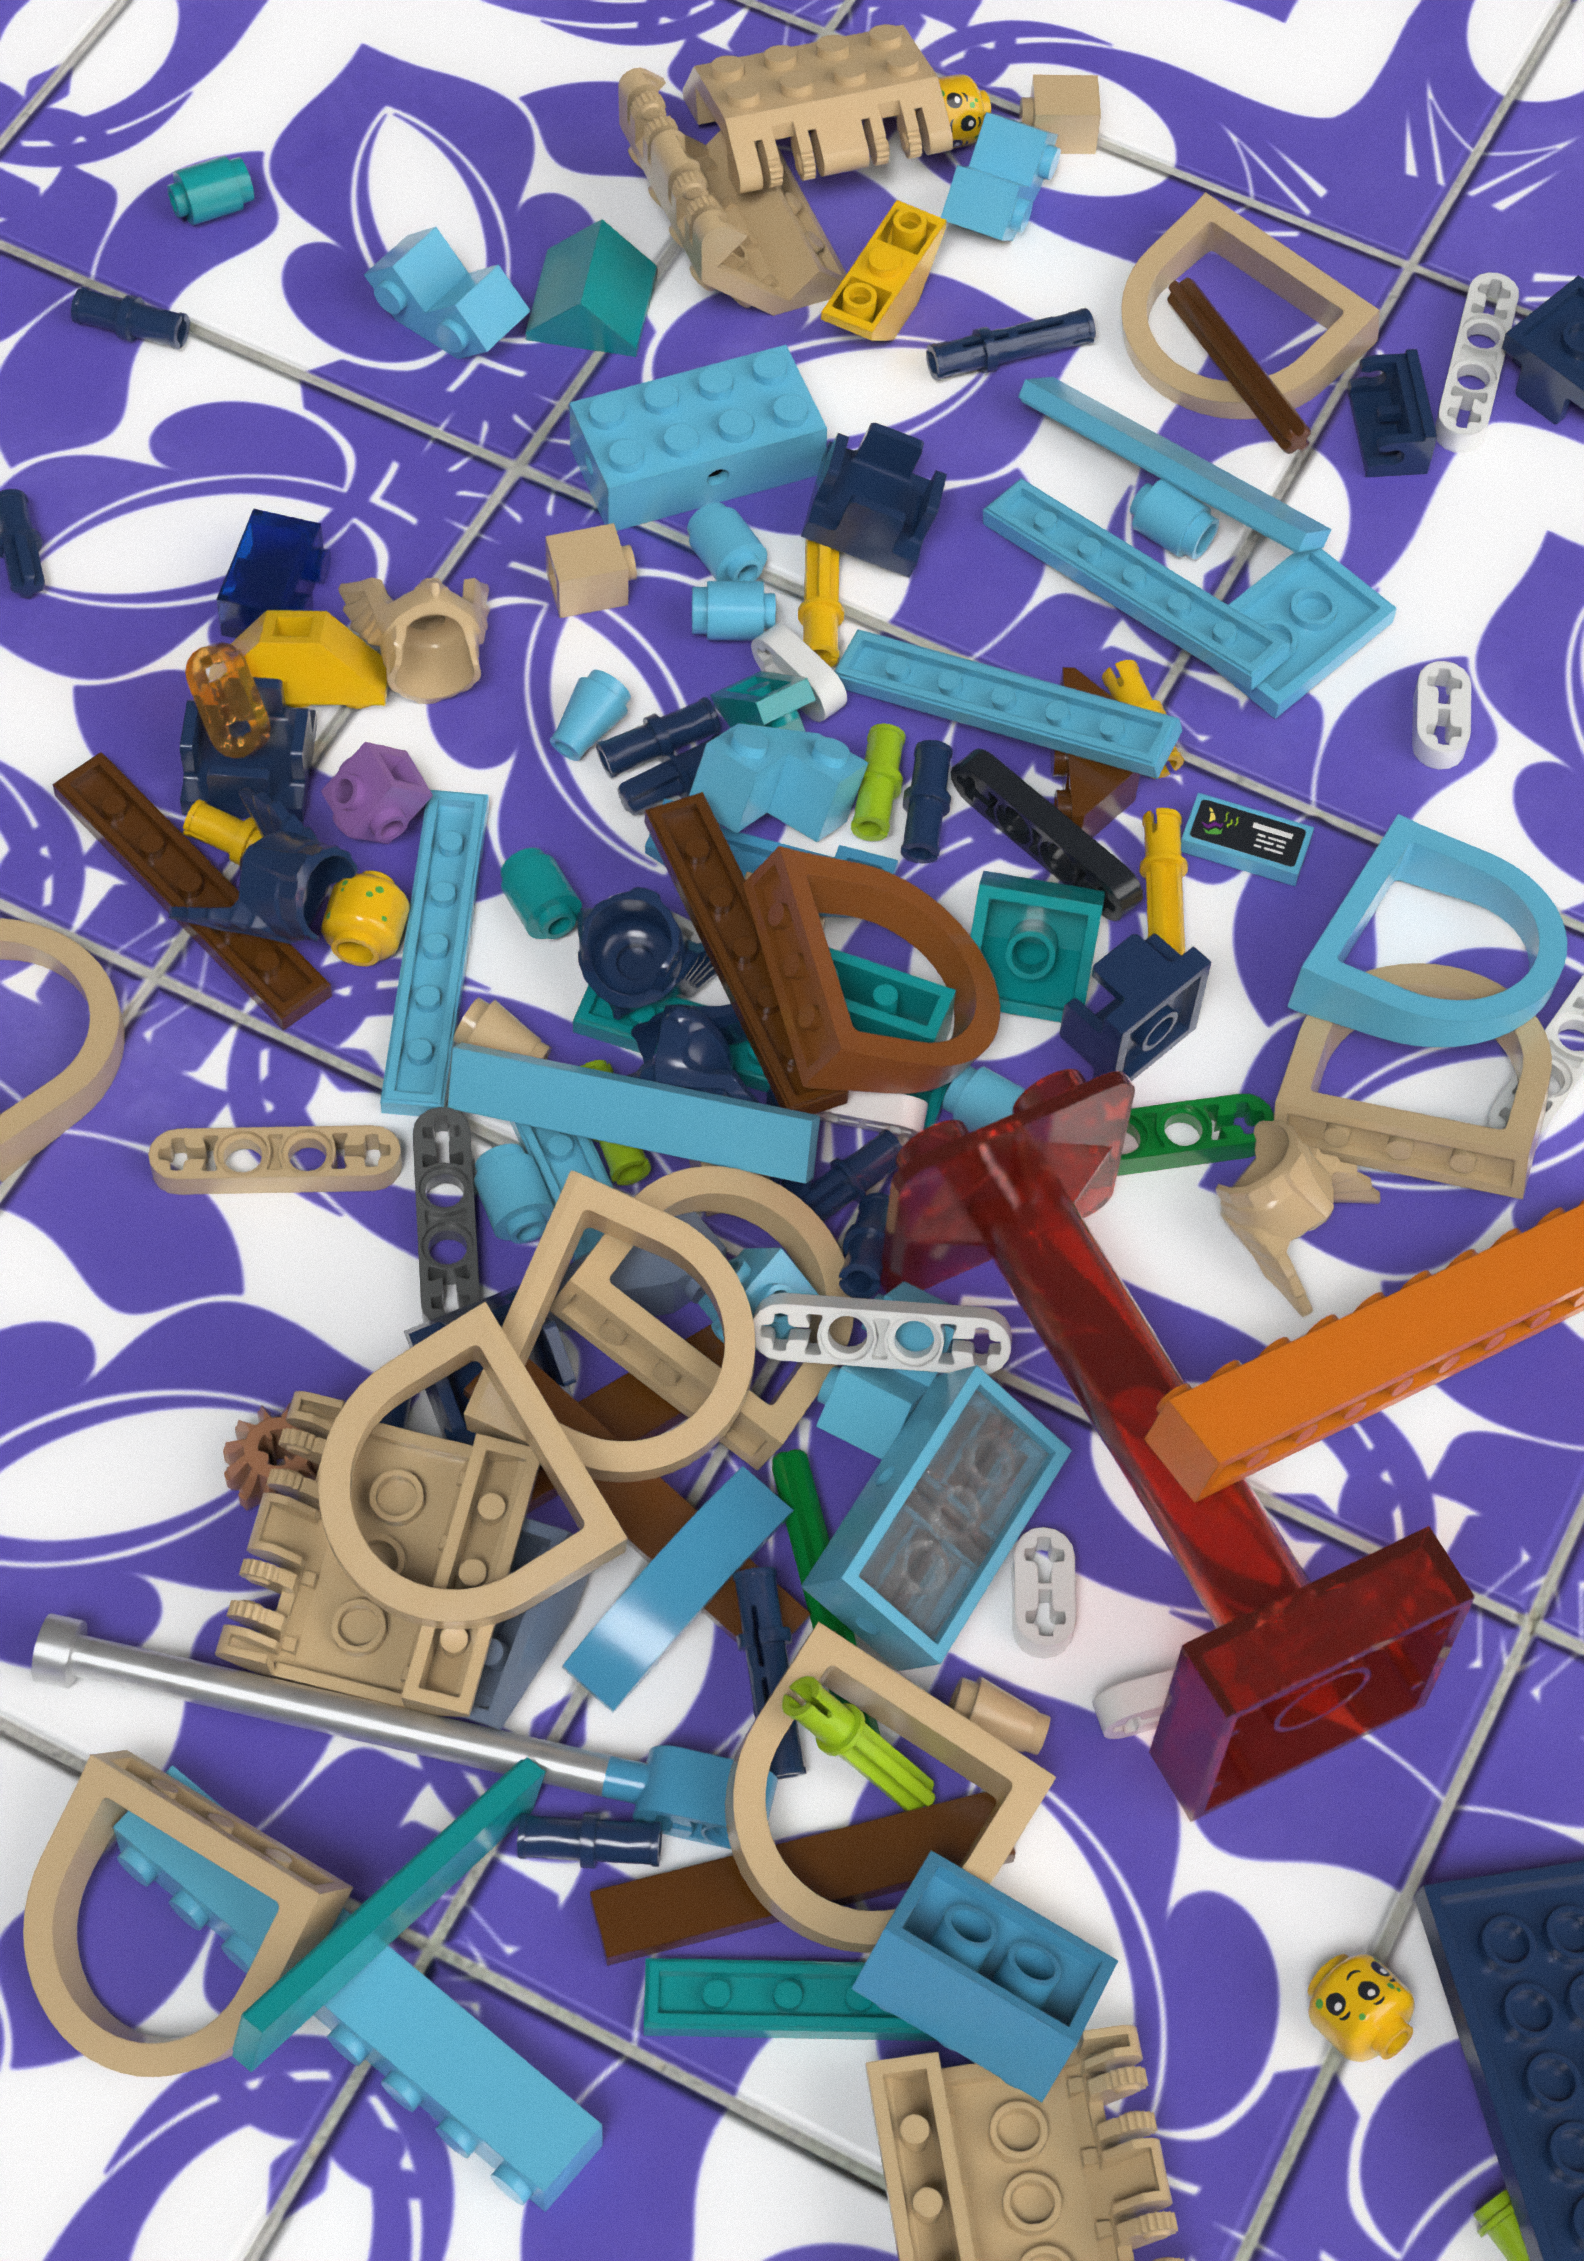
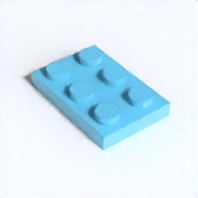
M1322 548L1299 553L1294 552L1229 604L1230 607L1290 643L1289 658L1252 691L1218 670L1216 671L1276 719L1392 624L1397 608Z

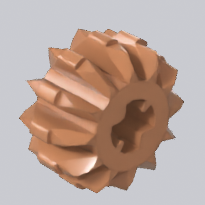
M291 1403L283 1410L281 1417L273 1418L271 1412L261 1405L258 1411L259 1423L254 1425L238 1420L235 1427L237 1440L225 1442L223 1449L224 1461L230 1465L224 1471L226 1485L231 1491H239L240 1505L246 1511L261 1503L263 1493L283 1495L266 1485L271 1469H290L314 1481L316 1479L319 1469L318 1464L292 1454L278 1445L283 1428L301 1430L286 1422ZM284 1459L285 1464L277 1465L276 1460Z

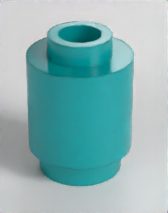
M224 155L173 172L174 183L167 185L168 197L177 218L185 216L192 226L243 210V203L254 200L252 181L241 157L229 160Z
M526 848L511 855L504 862L500 871L501 878L503 879L501 889L529 936L535 939H557L569 933L576 924L577 915L580 912V908H582V903L556 860L552 856L544 854L539 848Z

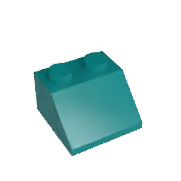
M983 870L970 936L983 954L994 977L999 994L1000 1012L1061 1023L1064 1005L1070 1000L1077 998L1085 1005L1105 891Z

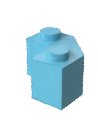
M986 112L969 166L957 165L941 218L946 219L949 223L1002 241H1013L1017 232L1023 233L1028 224L1033 202L1041 189L1043 180H1051L1056 171L1061 149L1055 146L1058 134L998 114Z
M436 226L405 236L364 274L374 289L377 302L384 310L391 313L397 322L457 359L488 352L530 312V309L499 264L468 273Z
M738 723L706 744L689 796L703 792L717 822L735 833H738L766 813H769L815 842H819L847 822L868 762L851 753L844 743L833 738L824 737L819 733Z
M905 1281L885 1296L877 1294L874 1298L878 1300L951 1305ZM906 1322L896 1331V1339L906 1350L922 1351L928 1348L934 1341L931 1329L922 1322ZM862 1323V1329L867 1331L864 1324ZM944 1324L946 1334L942 1353H952L953 1340L963 1339H953L954 1325ZM844 1365L842 1368L834 1366L825 1378L818 1394L817 1401L824 1404L825 1407L816 1427L883 1459L934 1378L947 1373Z

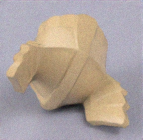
M371 577L358 582L340 584L338 590L346 604L343 606V612L351 620L350 629L359 633L360 638L367 640L368 644L380 646L383 664L387 668V682L392 691L399 693L407 699L414 700L418 704H435L441 700L452 698L458 693L468 691L473 687L474 683L479 681L481 677L478 660L479 645L484 644L485 633L488 629L487 616L490 612V608L486 604L489 594L488 584L482 583L476 578L464 579L463 596L460 597L442 584L440 579L426 578L414 590L394 601L388 595L381 579Z
M1282 1120L1261 1121L1254 1128L1256 1158L1242 1172L1232 1187L1218 1184L1216 1187V1193L1221 1199L1220 1215L1233 1234L1252 1254L1264 1276L1304 1318L1313 1312V1308L1287 1254L1290 1241L1325 1223L1333 1212V1203L1379 1204L1381 1202L1380 1192L1372 1187L1370 1177L1357 1172V1165L1340 1162L1337 1156L1323 1154L1319 1148L1308 1147L1300 1140L1293 1126H1289Z

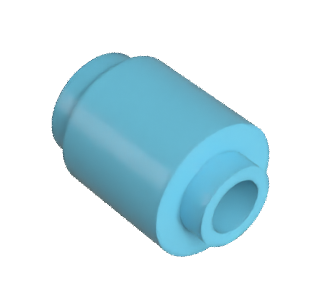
M1160 479L1154 485L1145 484L1138 491L1130 506V513L1134 515L1133 529L1178 557L1187 555L1194 560L1198 559L1208 549L1219 528L1220 521L1211 515V508L1164 479Z
M719 502L707 504L694 513L687 526V531L690 535L689 543L715 580L755 581L761 575L766 563L767 550L735 509L726 507L723 503Z
M707 581V587H692V634H707V640L752 641L764 633V629H770L775 625L776 597L775 593H764V581Z
M969 1066L951 1082L943 1100V1109L953 1114V1122L1005 1151L1010 1150L1016 1143L1022 1146L1027 1144L1038 1127L1042 1113L1035 1109L1037 1095L986 1067H981L977 1070Z
M503 1144L489 1149L475 1163L477 1174L474 1178V1184L495 1236L502 1240H511L516 1244L528 1243L538 1239L543 1235L554 1207L534 1158L529 1154H525L523 1148L518 1144Z

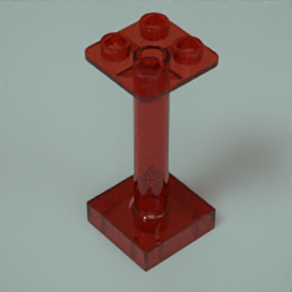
M1064 1069L1051 1073L1028 1087L1016 1100L1012 1109V1115L971 1133L964 1122L960 1120L942 1121L922 1130L900 1149L895 1159L898 1171L894 1174L890 1187L882 1255L883 1271L880 1281L886 1294L904 1281L921 1290H925L985 1262L993 1261L1216 1626V1629L1182 1645L1149 1751L1189 1821L1192 1822L1424 1707L1475 1596L1430 1526L1311 1582L1246 1478L1194 1503L1144 1439L1159 1416V1412L1156 1410L1158 1403L1171 1390L1185 1384L1186 1381L1084 1220V1218L1102 1208L1113 1194L1135 1087L1123 1071H1112L1086 1081L1079 1070Z

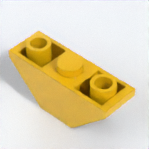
M896 200L821 311V320L871 341H894L919 302L946 230L947 220Z
M266 610L212 660L204 698L205 703H223L221 683L222 677L226 675L280 679L283 682L285 704L289 707L345 705L349 708L361 709L371 705L385 706L389 685L387 682V668L383 664L382 656L329 612Z

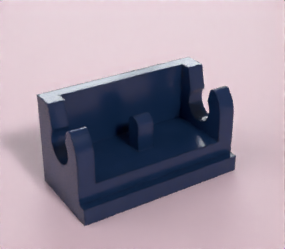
M1406 349L1405 353L1372 355L1359 361L1361 372H1383L1376 377L1364 376L1349 379L1347 387L1365 476L1383 477L1427 474L1437 434L1417 349Z

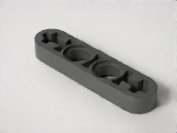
M446 1107L429 1109L421 1114L414 1123L412 1133L423 1323L444 1315L443 1285L456 1284L459 1308L480 1300L470 1127L467 1119L460 1112ZM436 1132H448L450 1163L442 1162L437 1164ZM443 1183L453 1184L463 1192V1197L458 1203L446 1208L438 1207L427 1199L429 1191L436 1185ZM447 1239L455 1240L466 1248L463 1258L452 1264H441L430 1256L432 1247L438 1242Z

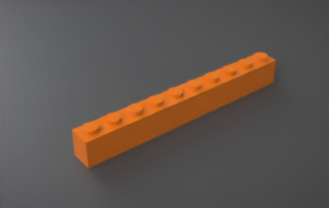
M1584 1200L1578 1207L1567 1212L1562 1207L1552 1210L1535 1227L1523 1233L1519 1228L1506 1232L1489 1249L1477 1253L1474 1249H1469L1457 1256L1446 1269L1434 1275L1428 1270L1422 1271L1406 1282L1400 1291L1387 1297L1383 1292L1375 1293L1364 1300L1353 1313L1340 1319L1335 1314L1326 1316L1317 1322L1306 1335L1294 1341H1290L1288 1337H1282L1267 1346L1257 1358L1243 1365L1239 1360H1233L1218 1369L1207 1382L1194 1388L1188 1383L1174 1388L1158 1403L1156 1410L1159 1412V1416L1144 1440L1195 1503L1584 1311Z

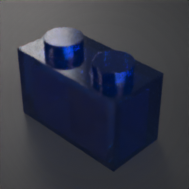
M253 508L216 599L222 636L236 639L266 610H313L312 592L316 583H325L331 563V551L325 549L323 545L321 523Z

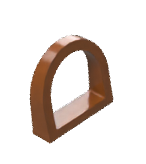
M778 846L743 883L803 1087L894 1094L925 1092L939 1088L957 1078L991 1045L996 1036L1000 1021L999 994L992 972L980 949L962 925L942 905L915 885L890 872L873 866L801 852ZM818 913L852 916L873 922L899 935L919 950L934 966L946 987L956 990L954 1029L951 1039L927 1043L857 1031L851 1022Z

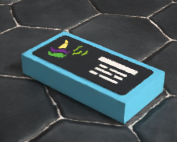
M1198 793L1181 839V852L1296 886L1311 842L1314 827Z

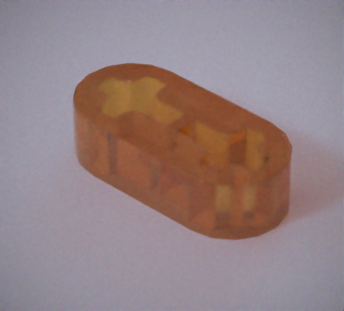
M217 642L203 646L193 652L186 663V679L208 736L216 750L227 757L241 758L264 747L271 731L269 716L247 661L241 651L232 644ZM224 662L228 674L222 676L220 680H209L206 669L211 667L213 663L220 664ZM236 720L238 722L247 720L251 731L243 737H232L228 726L233 725Z

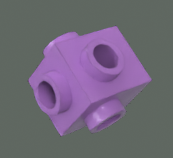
M366 741L351 757L341 764L335 776L321 790L334 813L333 821L340 831L352 839H364L389 844L393 839L400 836L408 827L410 820L433 796L406 750Z

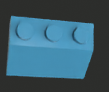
M931 1850L884 1928L851 1989L874 2002L882 2010L896 2015L933 2037L944 2047L958 2052L1000 2077L1006 2084L1020 2089L1038 2101L1043 2102L1076 2047L1118 1960Z

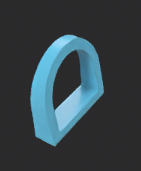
M1398 814L1304 962L1287 1007L1300 1013L1401 1044L1422 1047H1457L1489 1041L1508 1034L1527 1023L1545 1006L1551 997L1564 968L1567 956V936L1564 923L1557 907L1547 893L1530 876L1513 864L1494 854ZM1402 881L1471 902L1499 916L1515 930L1525 945L1529 959V972L1514 986L1498 994L1471 1000H1447L1428 997L1406 990L1347 965L1344 961L1393 882Z

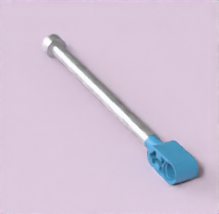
M50 1613L45 1618L37 1637L31 1667L32 1679L36 1682L69 1689L76 1677H82L501 1774L507 1773L517 1762L528 1757L546 1771L542 1782L544 1784L635 1804L633 1812L635 1822L654 1823V1821H661L662 1834L731 1850L725 1819V1798L728 1777L734 1759L676 1746L660 1745L649 1750L647 1762L643 1763L87 1636L86 1621ZM770 1771L766 1785V1813L768 1821L778 1783V1778Z

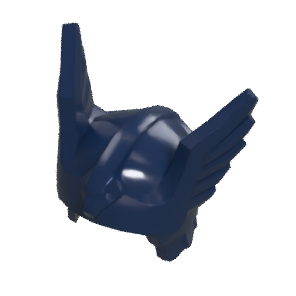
M246 787L238 791V795L256 824L262 838L249 845L243 851L240 858L239 899L232 907H170L169 918L221 931L243 933L287 944L304 940L317 942L320 937L313 933L309 927L315 920L325 900L330 884L337 883L343 878L351 879L356 876L358 871L357 865L352 860L351 854L348 851L340 849L336 845H327L319 842L312 829L304 827L295 814H289L280 800L273 801L263 791L255 793Z
M635 887L630 891L613 895L611 898L599 902L593 909L580 908V912L577 915L579 936L578 963L584 980L600 998L609 1003L614 1019L621 1020L625 1015L638 1008L661 1003L672 996L682 994L689 998L701 987L717 977L702 943L697 944L684 935L673 918L671 911L663 904L660 895L647 888Z
M731 1004L722 1006L665 1005L664 1011L652 1016L648 1022L637 1024L631 1029V1035L638 1044L644 1064L636 1072L627 1076L759 1103L737 1072L733 1070V1056L729 1045L748 1041Z

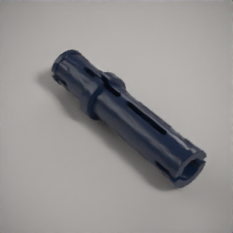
M1085 307L1066 314L1033 320L1003 329L990 330L988 327L973 330L970 336L927 345V366L935 381L968 371L980 370L983 374L997 370L998 365L1005 364L1006 362L1094 343V338L1096 337L1095 323L1091 312Z
M774 1567L751 1568L732 1574L733 1582L736 1585L742 1633L736 1636L739 1651L746 1653L755 1719L789 1667L786 1645L792 1643L791 1629L783 1627L776 1582L777 1570ZM796 1720L792 1722L783 1736L770 1765L769 1771L778 1780L807 1774L806 1766H804L798 1722Z

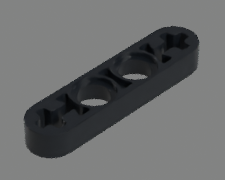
M978 748L952 767L950 771L951 780L959 795L1065 885L1105 891L1101 914L1103 917L1112 921L1120 920L1141 902L1143 890L1134 873L995 756L986 750Z

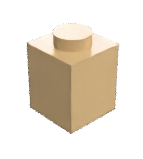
M1033 74L1030 97H1021L1019 122L1058 134L1055 146L1061 149L1060 154H1096L1101 119L1098 75Z
M614 523L545 536L546 574L560 618L628 605V581L637 579L636 563L631 546H621Z

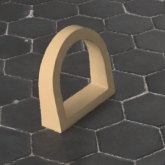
M1206 192L1140 257L1133 267L1123 291L1121 304L1123 339L1126 351L1135 369L1153 389L1170 401L1194 412L1218 418L1258 419L1229 381L1198 375L1173 361L1156 342L1148 323L1151 309L1160 294L1210 251L1217 253L1328 329L1295 362L1274 374L1268 375L1294 409L1321 393L1378 341L1380 313L1378 308Z
M0 918V960L29 962L56 972L77 988L87 1001L90 1012L87 1037L72 1063L51 1081L0 1114V1181L3 1182L23 1164L81 1120L103 1098L111 1086L122 1060L125 1028L114 987L102 966L87 950L67 936L50 928L26 921Z
M1397 964L1366 971V973L1406 990L1439 999H1479L1507 990L1505 987L1482 975L1438 964ZM1310 1015L1306 1016L1300 1028L1275 1101L1274 1121L1282 1120L1289 1126H1293L1300 1140L1308 1147L1319 1148L1323 1154L1337 1156L1340 1162L1523 1199L1545 1117L1552 1070L1550 1043L1544 1028L1536 1016L1514 1031L1495 1038L1510 1058L1518 1081L1507 1126L1501 1130L1318 1093L1331 1055L1354 1029Z
M722 1166L687 1168L657 1179L634 1197L672 1216L710 1211L745 1219L769 1233L780 1243L792 1258L796 1267L819 1295L850 1297L839 1286V1281L842 1280V1278H839V1273L845 1259L829 1229L800 1198L783 1186L752 1172ZM604 1233L554 1298L549 1311L690 1418L711 1394L718 1380L721 1368L610 1282V1276L634 1245ZM811 1314L812 1318L809 1327L811 1332L808 1342L818 1343L817 1332L822 1315ZM839 1317L829 1326L830 1335L838 1344L848 1345L854 1317ZM798 1362L769 1404L749 1390L737 1419L719 1442L758 1471L784 1444L818 1395L830 1370L838 1365Z
M571 1170L502 1325V1330L525 1366L581 1236L587 1228H593L674 1263L694 1278L710 1298L718 1314L725 1346L718 1380L711 1394L695 1414L666 1433L637 1441H611L595 1438L559 1423L592 1479L609 1482H636L661 1477L686 1467L702 1457L721 1440L737 1419L746 1401L754 1371L755 1329L751 1307L745 1290L728 1260L703 1234L689 1224L664 1211ZM483 1369L464 1412L467 1430L529 1446Z
M486 1302L470 1310L373 1372L348 1398L329 1431L320 1463L318 1491L324 1531L330 1548L346 1576L360 1592L379 1607L406 1621L438 1629L456 1630L497 1624L529 1610L626 1552L627 1536ZM478 1361L580 1531L515 1572L490 1584L459 1590L428 1587L404 1578L390 1569L377 1557L363 1538L352 1509L351 1488L354 1468L366 1439L375 1426L392 1409L468 1363Z
M818 1622L747 1731L736 1752L726 1788V1827L731 1850L741 1875L760 1903L776 1919L794 1932L821 1945L843 1951L871 1953L896 1909L886 1911L856 1910L838 1905L819 1896L792 1873L779 1854L771 1836L766 1813L767 1777L776 1749L794 1721L783 1712L782 1699L784 1694L791 1696L801 1706L805 1703L802 1698L789 1689L793 1682L804 1676L814 1677L822 1685L851 1704H854L857 1708L996 1799L994 1809L959 1865L960 1868L989 1885L1052 1786L1056 1776Z
M120 1750L90 1754L80 1779L40 1857L28 1890L23 1928L27 1969L36 1996L50 2022L64 2039L88 2059L113 2071L138 2077H164L210 2066L232 2056V2049L242 2013L327 1937L353 1887L132 1752ZM127 1810L269 1896L279 1905V1910L235 1997L216 2019L204 2028L186 2037L167 2038L148 2035L123 2024L94 1995L82 1969L77 1942V1923L82 1896L97 1862L114 1834L113 1826L125 1815Z

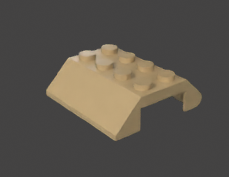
M883 24L871 28L868 32L848 36L827 35L818 39L817 42L793 47L776 45L762 53L742 57L721 56L714 59L711 63L694 66L683 87V99L697 124L716 121L724 134L727 146L729 180L738 194L762 189V170L765 182L769 188L782 185L783 166L775 141L778 139L791 137L795 167L802 181L816 178V164L818 172L822 177L868 168L870 164L869 154L875 166L887 164L890 149L882 118L897 116V128L901 146L908 159L921 157L922 149L927 155L951 151L953 148L952 131L938 76L904 25ZM755 143L758 144V154H757V150H756Z
M641 67L633 68L623 74L618 84L619 125L630 144L628 153L632 160L644 171L651 185L648 187L649 194L664 209L671 223L669 232L673 239L684 248L692 263L689 267L690 273L697 283L710 292L716 289L731 296L738 304L745 308L753 306L773 316L830 300L847 273L778 146L777 149L783 166L782 185L769 188L765 182L762 170L763 188L738 194L729 180L726 138L720 130L706 145L683 134L678 130L675 120L671 116H666L665 102L661 94H659V90L666 84L664 78ZM755 143L756 150H757V154H758V144Z
M295 1391L286 1422L301 1430L283 1428L278 1445L292 1454L318 1464L320 1469L322 1453L329 1431L345 1401L311 1392ZM378 1423L366 1439L355 1464L351 1488L352 1509L358 1528L371 1550L396 1573L415 1583L433 1588L456 1590L475 1588L490 1584L510 1574L541 1464L531 1447L476 1433L472 1446ZM271 1469L266 1485L283 1495L263 1493L246 1549L249 1553L268 1562L249 1558L243 1559L239 1575L246 1578L250 1583L281 1594L275 1612L264 1608L261 1604L254 1601L231 1600L226 1616L260 1633L236 1625H223L215 1655L266 1677L437 1716L470 1717L496 1624L472 1629H438L406 1621L373 1603L346 1576L330 1548L319 1506V1469L315 1481L290 1469Z
M1119 2025L1084 2030L1077 2048L1071 2053L1043 2102L1038 2101L1020 2089L1006 2084L1000 2077L976 2063L941 2068L938 2052L866 2062L865 2069L898 2261H1135L1134 2249L1176 2234L1178 2226L1175 2213H1171V2211L1157 2212L1173 2204L1160 2140L1157 2138H1143L1158 2131L1154 2112H1145L1144 2110L1130 2111L1119 2115L1117 2118L1106 2120L1104 2110L1105 2105L1140 2092L1142 2089H1146V2086H1149L1145 2067L1133 2066L1143 2060L1137 2028L1133 2025ZM1163 2257L1153 2261H1184V2259Z

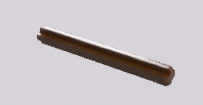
M1188 277L1181 282L1174 280L1168 287L1171 293L1167 301L1282 451L1292 454L1297 449L1301 451L1307 449L1309 446L1307 438L1311 434L1310 428L1196 282Z

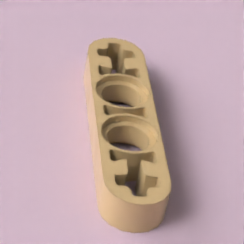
M374 1125L174 1129L157 1136L152 1142L148 1153L155 1183L167 1193L178 1195L376 1191L392 1185L400 1176L402 1168L399 1140L393 1132L384 1127ZM303 1148H316L326 1156L324 1163L319 1168L311 1171L298 1170L293 1167L290 1160L295 1152ZM240 1149L254 1150L262 1157L258 1166L248 1172L233 1171L226 1165V1160L231 1153ZM336 1149L345 1150L344 1169H338ZM379 1150L378 1166H365L367 1151ZM213 1151L216 1171H207L206 1164H208L206 1152ZM175 1154H187L188 1160H185L183 1169L171 1170L170 1163H173Z

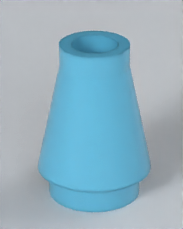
M594 669L587 677H580L557 730L550 738V743L554 749L570 760L579 761L595 742L627 715L628 709L626 705L631 699L628 689L615 677L601 670Z

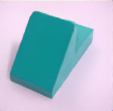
M759 671L710 694L714 706L730 728L740 723L805 731L797 709L816 701L808 678Z

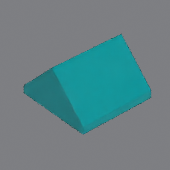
M603 219L552 246L546 253L525 332L526 340L636 357L657 275V265Z

